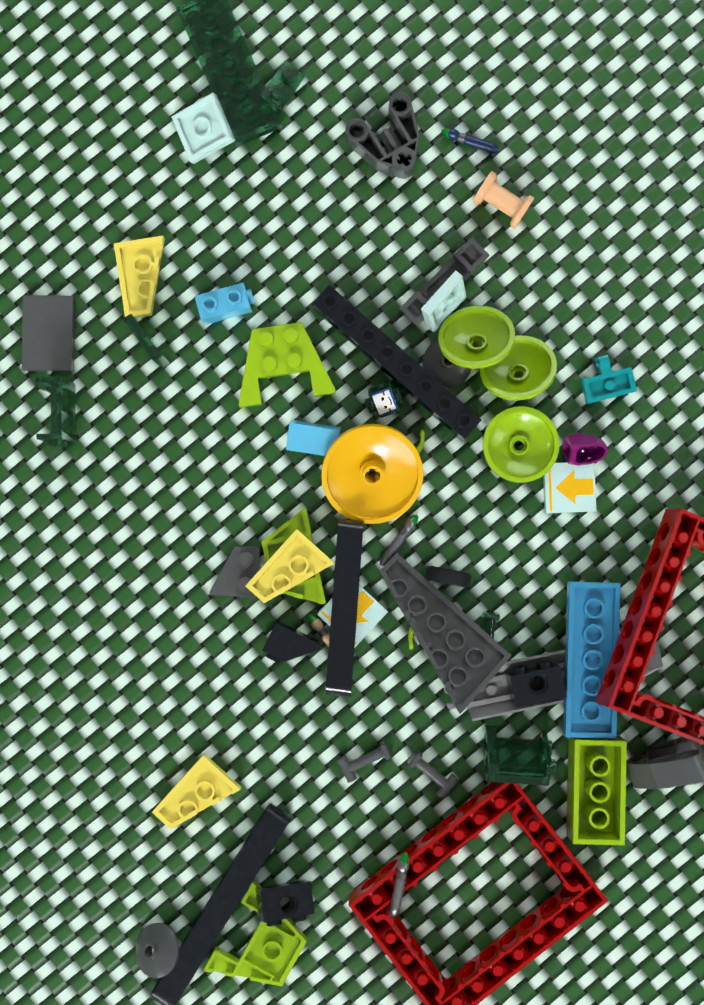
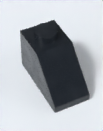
M277 621L262 651L267 653V658L279 663L280 660L286 662L319 650L322 642Z

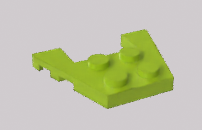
M302 322L252 329L239 398L240 408L262 405L259 379L310 372L314 397L336 394L335 387Z
M253 880L244 894L241 903L258 912L255 888L261 886L257 881ZM290 918L282 919V924L276 926H267L266 922L260 921L240 958L216 946L204 967V971L213 973V971L225 973V976L230 977L237 975L250 978L251 981L282 986L304 948L307 937Z

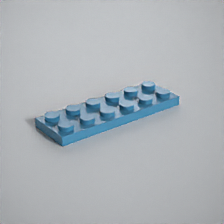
M567 581L564 678L567 697H564L563 736L617 738V711L595 702L619 637L621 583Z

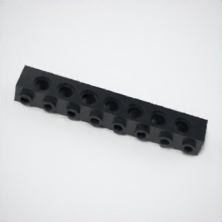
M328 285L312 303L315 312L461 442L481 422V419L331 285Z

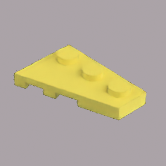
M164 236L114 243L126 319L152 316L165 241Z
M296 529L246 584V587L263 603H266L335 563Z
M204 753L155 807L152 813L169 829H172L207 807L220 802L221 799L241 790V786Z

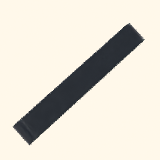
M338 519L325 695L351 697L364 521Z

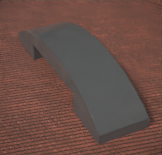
M471 237L454 254L453 258L399 309L416 326H419L424 321L421 308L446 280L457 271L463 276V281L465 282L489 257V254Z

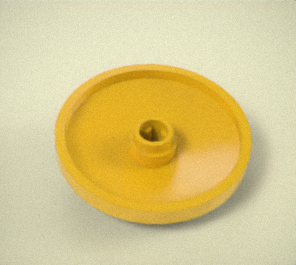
M364 424L345 431L330 445L322 464V485L331 505L346 518L364 521L365 524L384 523L399 517L413 505L422 488L423 465L416 447L403 433L386 425ZM370 469H375L374 473H368Z

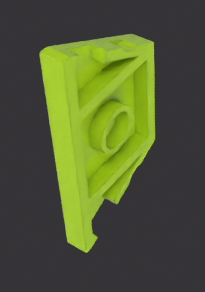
M307 509L299 511V513L262 541L266 562L296 529L314 544ZM320 572L281 593L319 604H326Z

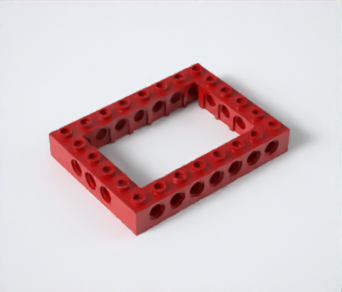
M666 508L595 702L704 745L703 716L638 691L641 681H644L646 678L644 673L651 656H654L655 651L653 649L659 632L663 631L664 626L662 624L669 606L672 607L673 601L671 599L677 583L681 582L682 577L680 575L686 558L691 555V552H689L690 547L704 552V518L682 508Z
M508 770L349 894V907L425 1005H477L608 902L601 889ZM508 811L515 824L520 826L532 846L537 848L546 864L554 870L564 887L446 979L399 917L391 914L389 903L392 899L398 871V860L403 853H408L409 869L404 891H406L411 886L415 887L418 885L417 881L431 870H437L438 865L450 855H456L459 852L458 849L473 837L474 839L478 838V833L492 822L497 823L499 817Z

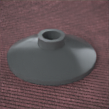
M439 340L433 342L424 353L423 368L445 388L455 387L463 383L472 369L460 367L456 364L445 365L444 358L446 357L441 352Z
M153 923L145 927L140 933L135 952L141 971L148 977L161 978L168 975L174 969L179 957V942L174 930L167 924Z

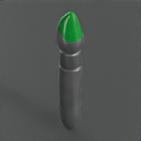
M417 515L411 516L406 520L404 528L400 530L380 559L381 566L386 565L397 553L410 532L415 529L419 518Z
M407 852L400 856L397 864L398 871L390 906L393 916L398 914L401 907L406 875L409 869Z

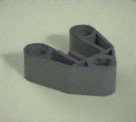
M397 92L389 99L388 116L403 146L391 127L385 128L378 136L389 153L386 154L375 134L372 133L367 123L361 118H353L347 122L345 135L347 145L375 170L400 179H406L414 171L420 135L410 97L406 93ZM401 105L404 106L405 110L399 112L394 107ZM359 130L363 134L360 137H354L350 133Z
M679 737L651 747L626 760V766L633 786L637 789H664L704 782V752L701 744L685 737Z

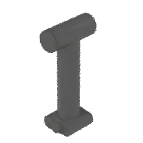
M386 741L379 743L380 748L349 762L346 755L337 759L348 783L357 779L354 771L383 757L386 760L392 758Z
M416 750L408 759L407 765L411 768L416 766L439 785L440 788L436 794L441 799H444L459 782V779L454 774H451L446 779L423 760V754Z

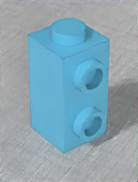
M244 283L195 296L200 318L204 325L251 313V304H255L251 289L246 290Z

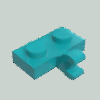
M608 355L594 359L599 375L580 380L586 404L637 392L632 368L629 367L612 372Z

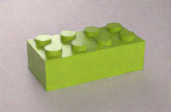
M617 735V738L568 737L566 835L573 844L625 845L627 741L620 735Z

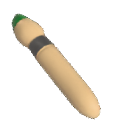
M309 615V622L312 628L317 631L329 647L330 632L324 627L321 620L314 615Z

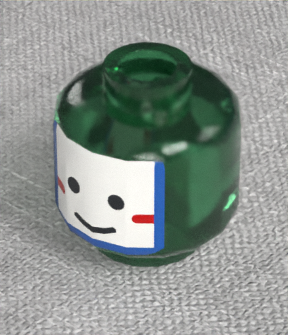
M389 381L371 387L368 390L369 398L365 399L369 412H375L379 418L400 411V404L404 403L397 384L393 386Z

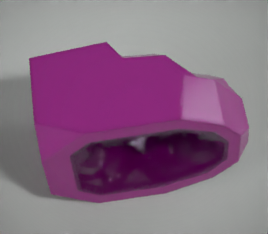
M576 433L563 437V455L568 464L577 466L593 464L602 460L608 453V447L605 442L594 435Z

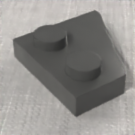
M235 546L213 584L209 595L257 597L246 587V584L260 570L261 547Z

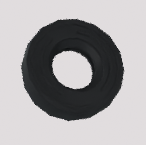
M427 566L425 579L459 587H469L471 574Z

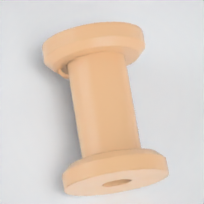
M491 171L477 192L473 203L479 205L483 200L510 216L512 218L510 226L515 229L533 202L534 197L529 195L522 200L500 186L497 174Z

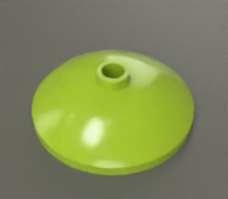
M488 306L466 307L454 312L443 322L439 330V346L443 355L450 362L460 367L470 369L489 367L503 360L512 350L515 342L514 325L506 314Z
M519 335L515 336L514 346L510 353L500 362L489 367L480 368V376L484 386L494 395L507 400H526L541 394L552 384L557 372V361L554 352L546 343L534 337Z
M524 406L506 409L496 415L485 430L483 436L484 457L489 467L505 480L516 483L534 481L544 476L556 462L559 453L558 432L552 421L539 410ZM517 441L522 444L520 451L514 448V443Z

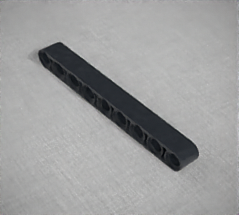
M272 803L268 804L180 945L179 957L174 969L168 975L159 979L150 998L161 1005L177 1004L281 837L292 817L291 815Z

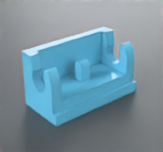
M291 420L286 450L325 456L330 445L340 436L341 427Z

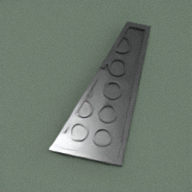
M396 553L380 570V574L456 709L461 714L512 655Z

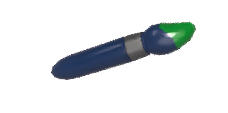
M445 128L441 131L451 141H458L492 154L500 151L497 145L468 134L459 133L454 128Z

